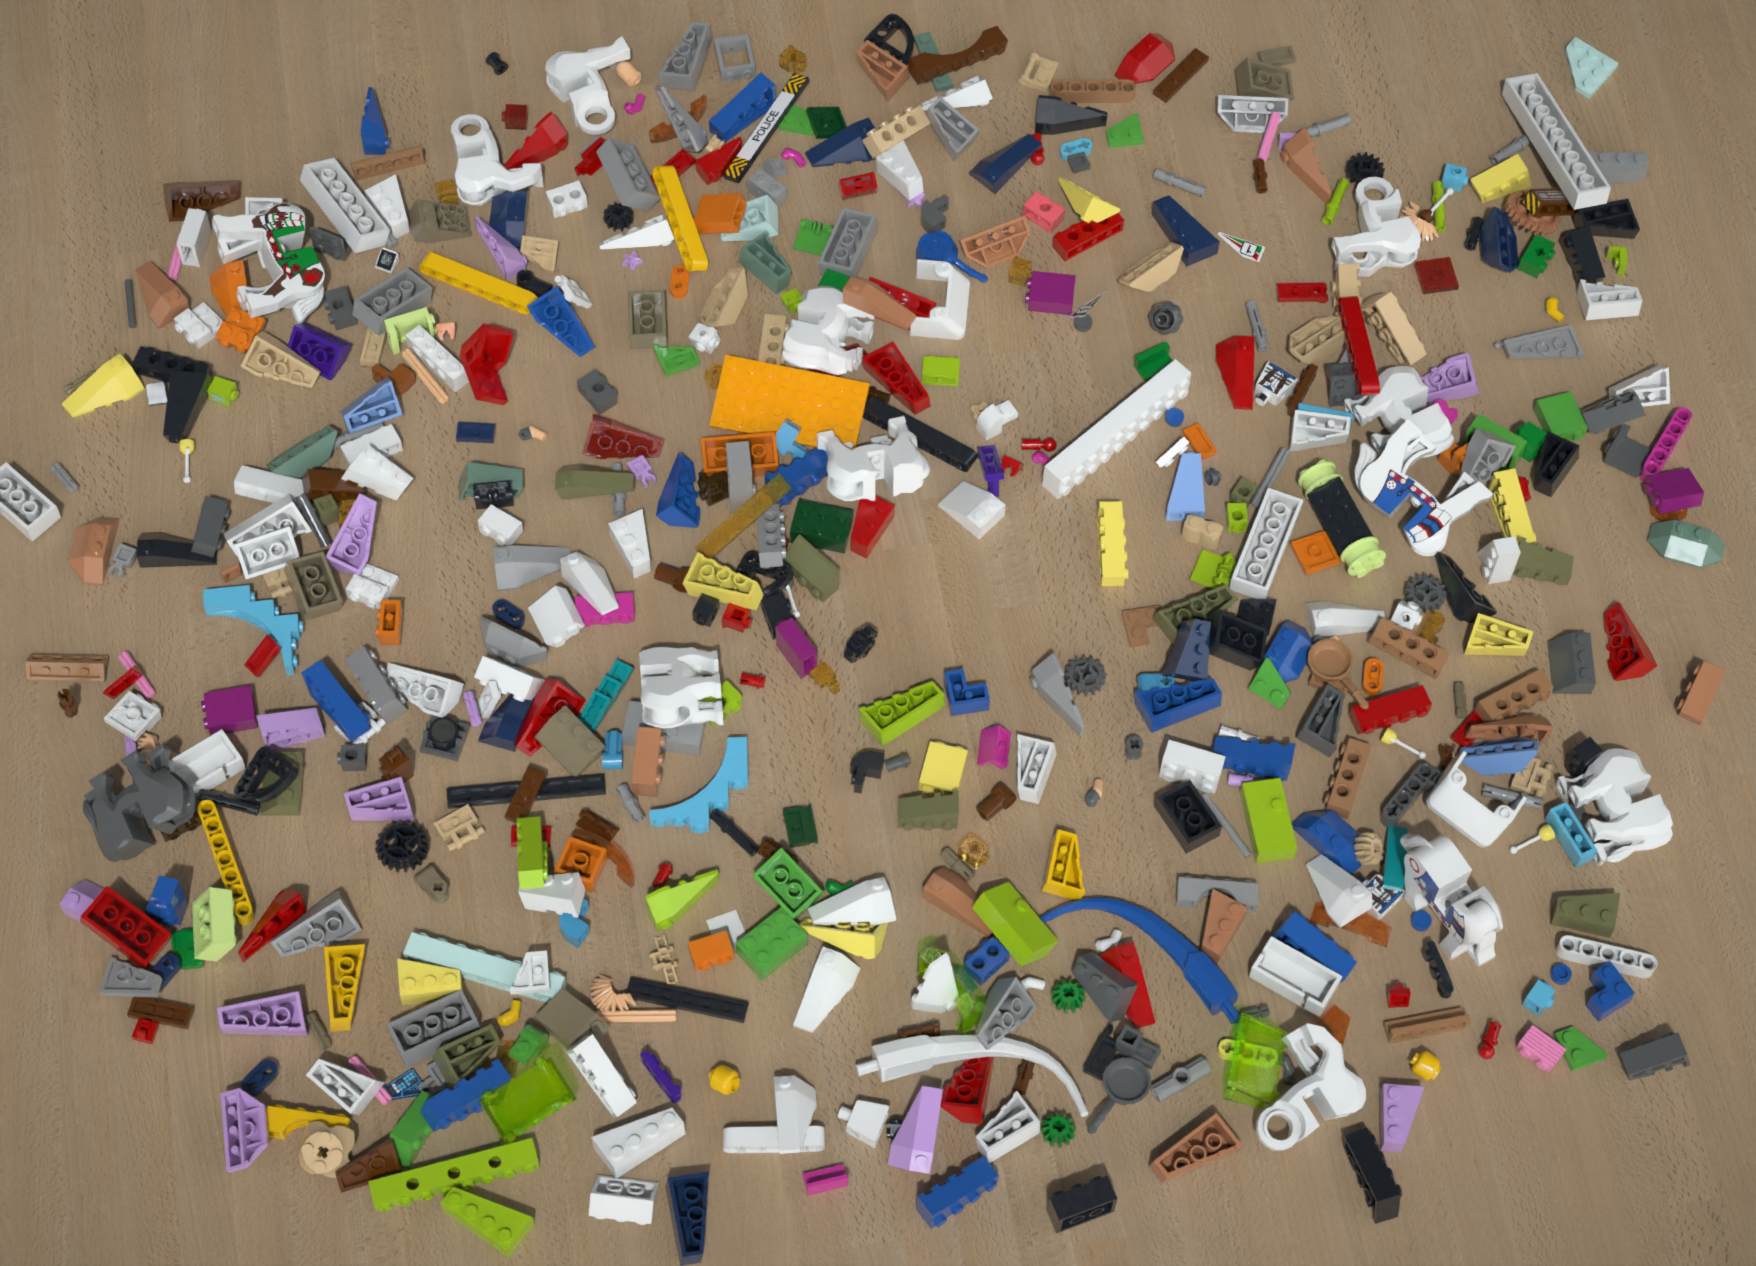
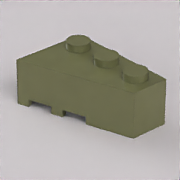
M959 790L952 791L953 795L941 796V793H934V797L924 799L923 795L898 798V828H903L904 830H912L914 828H922L924 830H932L934 828H941L943 830L957 829Z
M1620 893L1558 897L1553 906L1550 924L1610 938L1615 929Z

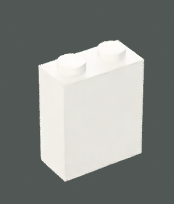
M188 208L177 240V247L183 265L200 267L209 242L211 228L206 211L201 209Z
M555 585L528 607L546 645L558 648L585 626L565 588Z

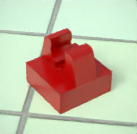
M1004 455L1001 461L1004 473L1007 468L1011 467V477H1015L1024 466V463Z
M1393 983V988L1389 989L1388 1008L1409 1007L1410 989L1403 988L1402 983Z
M138 1018L132 1039L153 1045L159 1024Z

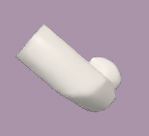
M1114 929L1110 938L1096 942V949L1106 952L1112 947L1118 946L1122 932Z
M1027 977L1019 981L1026 991L1029 988L1043 990L1045 987V980Z

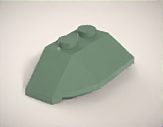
M327 425L322 430L309 435L275 457L266 465L267 468L277 474L296 478L303 477L307 469L319 467L330 458L337 431Z
M1677 520L1651 524L1647 542L1652 544L1654 549L1663 558L1697 568H1704L1721 562L1725 544L1712 530Z

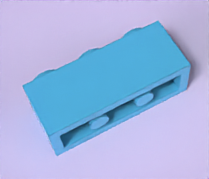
M1565 802L1551 808L1545 820L1552 827L1556 838L1575 868L1592 861L1598 850L1568 803Z

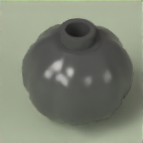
M1164 301L1153 306L1149 314V320L1154 331L1159 332L1161 335H1168L1179 330L1180 325L1183 323V316L1178 305L1173 304L1171 301Z

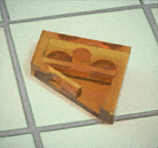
M1334 1005L1316 1025L1324 1027L1343 1048L1350 1017Z

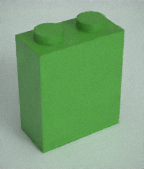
M1571 392L1536 401L1533 411L1543 431H1549L1569 441H1578L1585 436L1588 426Z

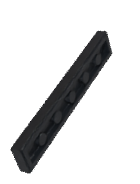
M630 977L626 994H631L633 1000L740 1023L745 1022L749 1002L633 977Z

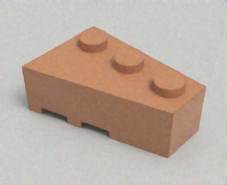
M868 40L857 50L858 64L888 102L909 78L908 66Z
M1703 661L1702 665L1697 664L1693 673L1696 677L1693 682H1689L1685 690L1688 695L1686 699H1681L1677 707L1680 710L1678 716L1700 725L1726 670L1707 661Z
M637 728L631 781L633 795L657 797L658 785L661 783L659 767L663 764L661 747L665 746V735H662L661 728Z
M1212 889L1200 951L1205 952L1215 964H1218L1243 922L1248 907Z

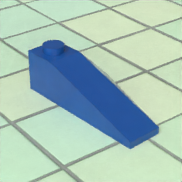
M368 87L366 106H364L365 115L362 116L361 139L364 154L384 155L386 154V149L390 147V138L386 137L385 127L373 89Z
M556 286L527 307L536 322L563 342L579 357H582L594 349L595 345L573 305L564 298L562 288Z
M681 452L677 454L658 501L656 516L669 526L697 528L699 526L700 507L696 504L698 492L694 490V483L696 482L694 462Z

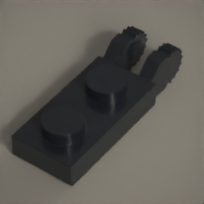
M1427 942L1422 951L1423 958L1426 962H1429L1431 976L1439 984L1437 989L1440 994L1439 996L1448 999L1454 989L1453 983L1435 942Z
M1112 1025L1108 1026L1103 1036L1101 1035L1083 1069L1084 1073L1100 1081L1103 1079L1106 1067L1112 1062L1117 1053L1116 1040L1114 1042L1108 1039L1113 1032L1114 1026Z

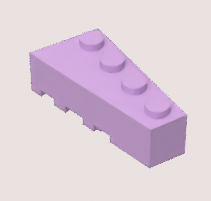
M299 991L217 1008L220 1029L223 1034L308 1036Z

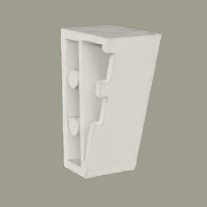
M1580 279L1577 297L1585 320L1639 315L1642 298L1637 287L1617 284L1612 287L1603 285V282L1591 284L1586 283V280Z
M367 444L348 467L341 479L356 482L360 487L366 486L375 490L378 494L397 501L411 483L413 477Z

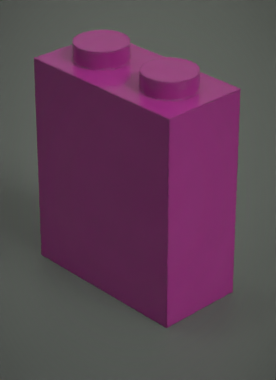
M1032 271V278H1028L1027 283L1030 293H1026L1025 302L1029 304L1028 311L1071 315L1076 275Z
M1689 468L1648 475L1646 484H1644V492L1649 496L1653 507H1656L1659 514L1702 505L1704 491Z
M793 618L779 622L776 626V646L800 679L817 670V651Z
M251 685L204 693V701H201L202 711L206 712V718H203L205 730H209L210 736L221 729L227 734L258 728Z

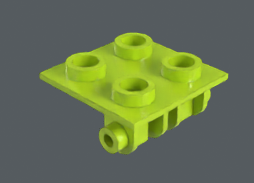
M1202 549L1190 581L1212 589L1225 584L1229 585L1238 562L1234 561V556L1231 553L1220 556Z

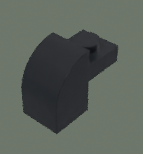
M864 751L853 758L850 764V774H853L851 785H854L855 793L862 794L865 776L881 779L885 753Z

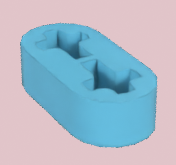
M1081 138L1065 143L1060 148V157L1067 161L1069 155L1083 151L1088 156L1092 151V142L1087 138Z

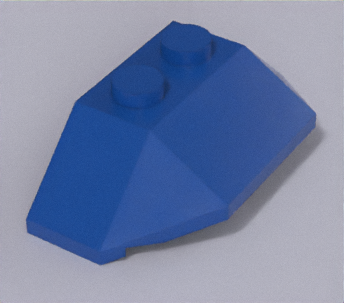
M1287 620L1280 628L1264 656V661L1267 657L1271 658L1273 665L1281 674L1285 683L1298 679L1308 662V653L1314 644L1306 628Z
M1333 810L1305 812L1292 823L1293 830L1317 852L1350 875H1353L1362 866L1360 861H1356L1357 855L1354 854L1355 848L1353 846L1356 844L1355 838L1359 836V833Z

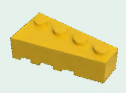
M365 944L324 947L330 1032L351 1030L365 955Z

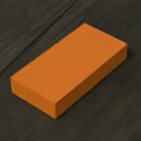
M1199 423L1182 430V434L1189 442L1193 451L1201 453V461L1217 453V450Z

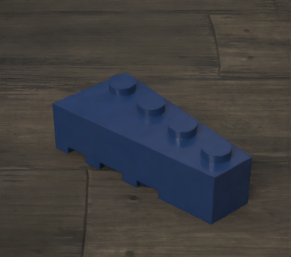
M1170 195L1153 202L1152 216L1170 243L1173 242L1183 246L1184 250L1181 260L1186 267L1218 254L1220 241Z
M709 1172L667 1178L665 1188L680 1266L701 1263L703 1257Z

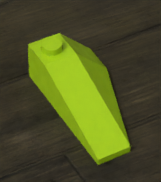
M718 870L698 875L692 882L688 883L683 880L674 888L670 889L668 885L646 895V913L656 931L667 930L672 927L719 881Z

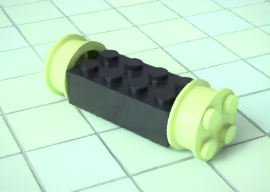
M1323 459L1309 469L1301 471L1298 484L1305 489V497L1310 500L1341 555V561L1347 564L1349 575L1361 578L1373 569L1383 566L1386 553L1378 547V539L1370 531L1344 485L1342 476L1336 473L1335 463Z

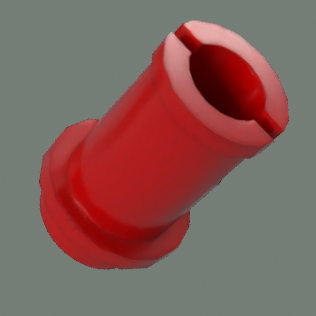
M1526 477L1518 478L1524 502L1531 500L1528 488L1529 481Z
M742 672L740 678L742 679L740 680L741 685L753 686L758 690L764 688L765 677H762V674L757 676Z
M666 863L658 866L659 871L652 882L655 888L659 881L661 882L658 889L664 887L669 875L673 874V867Z

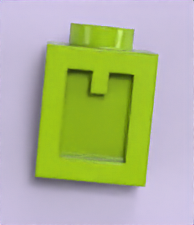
M1610 246L1606 259L1614 260V268H1617V275H1624L1627 268V247Z
M797 288L780 294V300L788 313L798 312V304L802 302L803 295H800Z

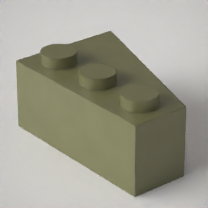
M1521 537L1518 543L1521 553L1512 575L1520 578H1532L1537 581L1553 582L1557 585H1568L1572 575L1574 557L1555 549L1551 551L1542 548V544L1536 543L1533 545L1526 542V538Z
M490 1024L438 1048L433 1055V1059L450 1090L460 1080L466 1079L496 1050L501 1041Z

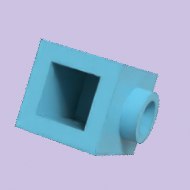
M1447 163L1442 178L1444 188H1452L1453 191L1461 192L1462 186H1466L1468 182L1467 168Z
M1538 979L1522 1006L1540 1016L1545 1008L1550 1009L1555 999L1552 997L1556 991L1550 984Z

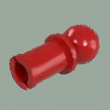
M1032 134L1034 138L1042 143L1041 134ZM1042 146L1031 157V162L1034 165H1041L1044 162V148Z
M1038 437V439L1022 438L1021 450L1040 451L1043 448L1047 452H1052L1057 447L1056 440L1050 437L1044 441H1041V437Z
M1489 1021L1486 1035L1482 1038V1042L1485 1044L1480 1046L1479 1055L1483 1059H1491L1495 1054L1493 1046L1498 1045L1497 1038L1502 1025L1498 1023L1495 1026L1497 1023L1495 1021Z

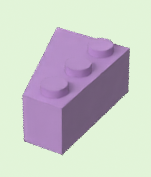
M317 708L257 715L265 746L272 751L325 736Z
M402 777L344 793L351 821H414Z

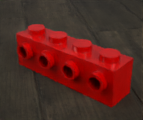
M1421 685L1368 701L1369 707L1367 709H1362L1359 704L1352 706L1349 717L1358 735L1363 733L1370 734L1376 729H1386L1395 723H1406L1415 717H1425L1430 712L1432 703L1424 686Z

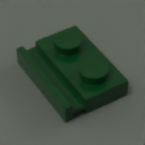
M811 805L803 808L801 806L783 809L789 847L806 846L811 843L818 844Z

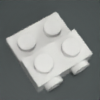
M203 302L192 311L187 308L174 318V327L178 333L185 335L186 340L191 345L194 344L200 349L216 337L223 320Z
M366 563L361 574H354L346 587L347 597L352 601L365 603L372 609H380L381 600H388L399 578L397 575Z
M128 691L104 717V721L136 741L146 730L150 731L162 717L161 710L156 704H150L141 695H135Z

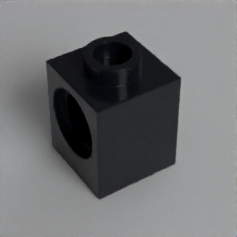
M701 593L692 611L693 621L701 626L711 627L720 609L719 599Z

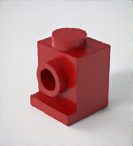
M729 603L722 617V627H728L743 633L745 628L749 629L753 619L750 618V610Z

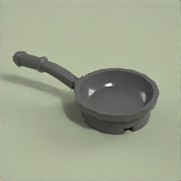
M1119 1058L1112 1061L1106 1067L1103 1073V1086L1110 1100L1096 1114L1091 1124L1088 1125L1087 1131L1089 1134L1097 1131V1128L1105 1120L1106 1115L1115 1103L1120 1105L1135 1104L1148 1095L1151 1088V1075L1147 1067L1140 1061L1133 1058Z

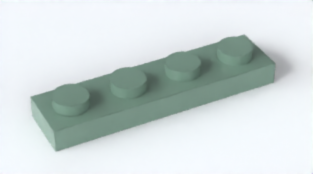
M930 32L914 36V43L919 54L924 52L939 54ZM948 73L931 79L936 93L950 88L953 89V83Z

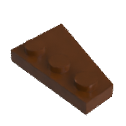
M390 1138L335 1171L342 1193L369 1185L368 1181L401 1173V1168L393 1140Z

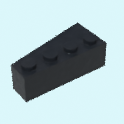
M1367 1127L1344 1134V1150L1352 1169L1357 1170L1356 1177L1360 1188H1365V1201L1368 1208L1373 1207L1374 1216L1372 1218L1374 1223L1377 1224L1398 1217L1402 1190L1399 1184H1395L1393 1172L1390 1167L1387 1168L1384 1154L1377 1148L1375 1136L1370 1134Z

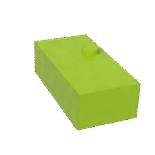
M1281 778L1242 783L1239 794L1256 864L1294 859L1298 848Z
M1009 882L982 892L972 906L974 911L1021 967L1048 956L1058 942V939Z

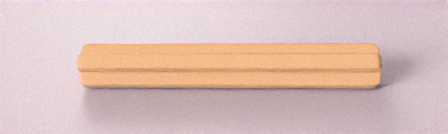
M407 348L404 350L402 357L441 404L448 402L449 396L411 349Z
M675 1009L624 1010V1012L616 1010L613 1014L612 1010H609L607 1013L600 1010L595 1012L605 1022H664L676 1020Z

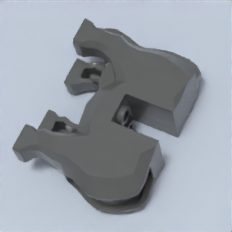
M161 744L147 753L151 760V768L146 765V755L142 752L134 751L121 759V762L127 767L128 772L133 778V784L124 788L120 794L115 795L112 786L115 778L112 774L102 772L89 781L94 789L84 795L86 800L83 802V813L93 827L99 848L109 861L117 862L121 859L126 861L137 857L145 849L154 846L143 818L146 819L149 828L172 834L179 825L193 817L196 804L195 792L193 787L176 773L174 767L169 762V756L172 752L171 747Z

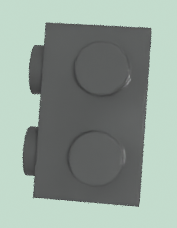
M1624 424L1621 430L1617 428L1612 437L1614 442L1608 443L1604 451L1607 453L1604 462L1636 478L1640 475L1652 449L1627 437L1631 427Z

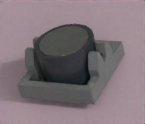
M432 715L430 722H426V730L423 731L420 752L458 761L470 729L469 724Z

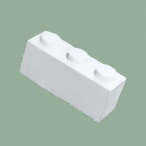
M392 424L382 426L372 433L364 434L360 438L348 441L340 446L342 456L348 467L367 444L386 458L403 451L401 440Z

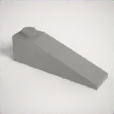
M655 86V91L682 148L688 152L700 151L708 142L705 130L664 86Z
M1055 653L1051 654L1032 669L1031 678H1029L1030 685L1033 689H1036L1038 695L1079 736H1082L1085 728L1077 705L1071 703V690L1064 685L1063 676L1065 675Z

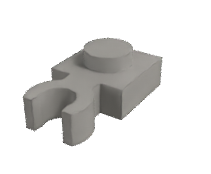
M120 543L111 559L115 564L109 568L108 573L113 576L114 572L119 570L117 576L122 579L125 575V567L131 568L136 558L137 549Z

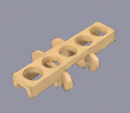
M665 935L658 938L654 937L658 952H652L649 955V958L654 963L652 969H663L667 985L678 984L674 969L678 966V962L675 961L673 964L670 952L674 950L673 946L668 948ZM659 940L664 941L663 946H659ZM657 957L660 958L661 963L659 964L657 962ZM664 958H669L670 962L664 963L662 962V960ZM667 969H672V972H671V973H667L666 970H667ZM674 976L675 981L669 982L668 977Z

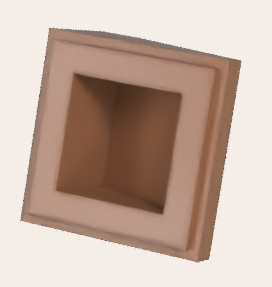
M239 563L220 571V575L225 583L242 576Z

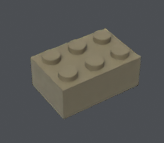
M664 290L628 291L630 349H651L653 345L667 348Z
M323 551L286 562L284 572L303 621L340 611L343 601Z

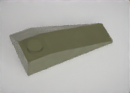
M584 464L562 466L556 472L555 490L562 500L633 492L635 475L629 472Z

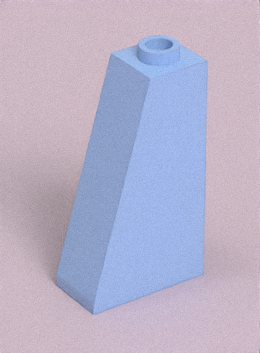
M1182 453L1167 507L1166 521H1186L1188 515L1204 518L1205 505L1201 453Z

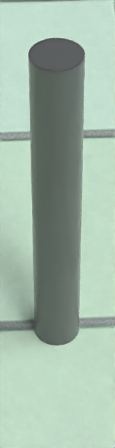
M127 279L124 281L128 324L129 328H135L136 319L132 281Z

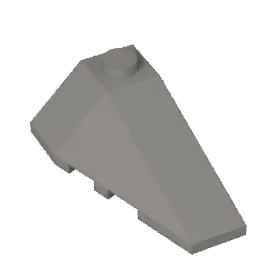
M1476 429L1468 444L1459 479L1466 472L1476 482L1479 481L1484 485L1489 479H1492L1493 473L1500 466L1504 467L1507 464L1516 446L1491 432Z
M516 545L494 547L493 556L498 592L522 588L526 583L538 581L540 577L547 574L552 575L561 571L560 558L569 555L570 548Z
M337 890L321 900L273 938L271 943L283 958L305 952L306 949L313 947H323L335 941H345L362 929L349 905Z
M1016 977L998 979L989 992L975 1036L986 1050L1001 1041L1006 1034L1016 1030L1017 1026L1027 1022L1037 1007Z

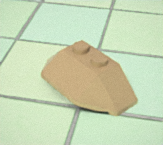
M1171 242L1166 247L1153 251L1124 271L1119 278V283L1146 292L1155 290L1157 286L1168 281L1176 273L1184 250L1183 246Z
M743 267L728 269L726 275L713 287L699 316L703 325L718 327L735 324L748 297L746 273Z
M1340 315L1337 317L1315 318L1290 334L1289 352L1302 363L1316 365L1340 349L1346 341Z

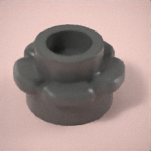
M1211 468L1210 471L1205 472L1207 485H1219L1221 481L1219 471Z

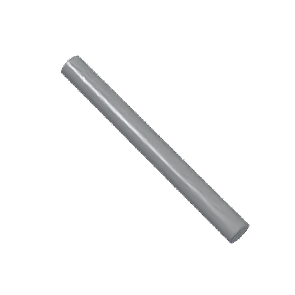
M1207 793L1201 795L1245 858H1249L1252 852Z

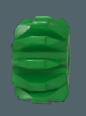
M1062 979L1061 985L1055 984V990L1051 992L1053 997L1052 1004H1058L1056 1009L1059 1011L1063 1008L1065 1014L1068 1013L1069 1009L1072 1013L1076 1012V1008L1081 1009L1083 1006L1082 1002H1085L1086 999L1083 995L1085 992L1084 988H1079V982L1072 984V979H1069L1068 983Z
M1055 1112L1054 1117L1049 1114L1047 1115V1120L1042 1122L1041 1134L1045 1135L1043 1140L1044 1142L1051 1140V1147L1057 1143L1058 1147L1061 1148L1062 1142L1068 1146L1070 1144L1069 1139L1075 1138L1073 1132L1076 1131V1126L1072 1125V1118L1066 1120V1113L1062 1117L1059 1116L1058 1112Z

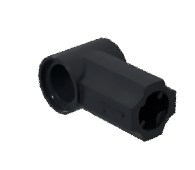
M521 270L517 273V286L534 293L538 297H541L553 288L552 284L534 277L529 270Z

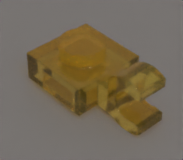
M825 662L809 672V676L821 689L826 686L833 695L840 691L838 688L840 684L835 680L836 674Z

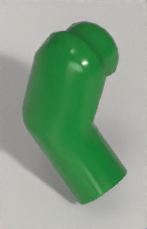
M828 880L825 883L826 891L834 896L854 886L852 881L844 885L833 880Z

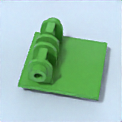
M807 218L801 219L799 224L801 227L792 249L821 256L834 228L833 225L829 226L822 222L818 224L817 221L813 222L807 220Z

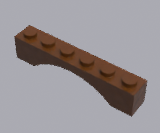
M995 26L984 30L975 44L961 52L946 55L924 52L911 57L908 71L918 84L928 82L938 76H944L946 73L957 71L962 67L971 66L978 61L987 60L989 57L1005 52L1008 39L999 27Z

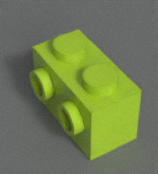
M934 355L923 356L922 384L958 387L960 358L952 356L936 357Z

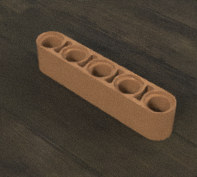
M1058 79L1051 83L1050 96L1062 98V101L1066 103H1129L1134 100L1136 84L1128 79Z

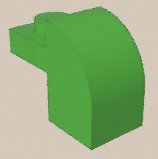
M528 1024L520 1032V1037L509 1051V1056L527 1066L532 1057L538 1058L548 1044V1034Z

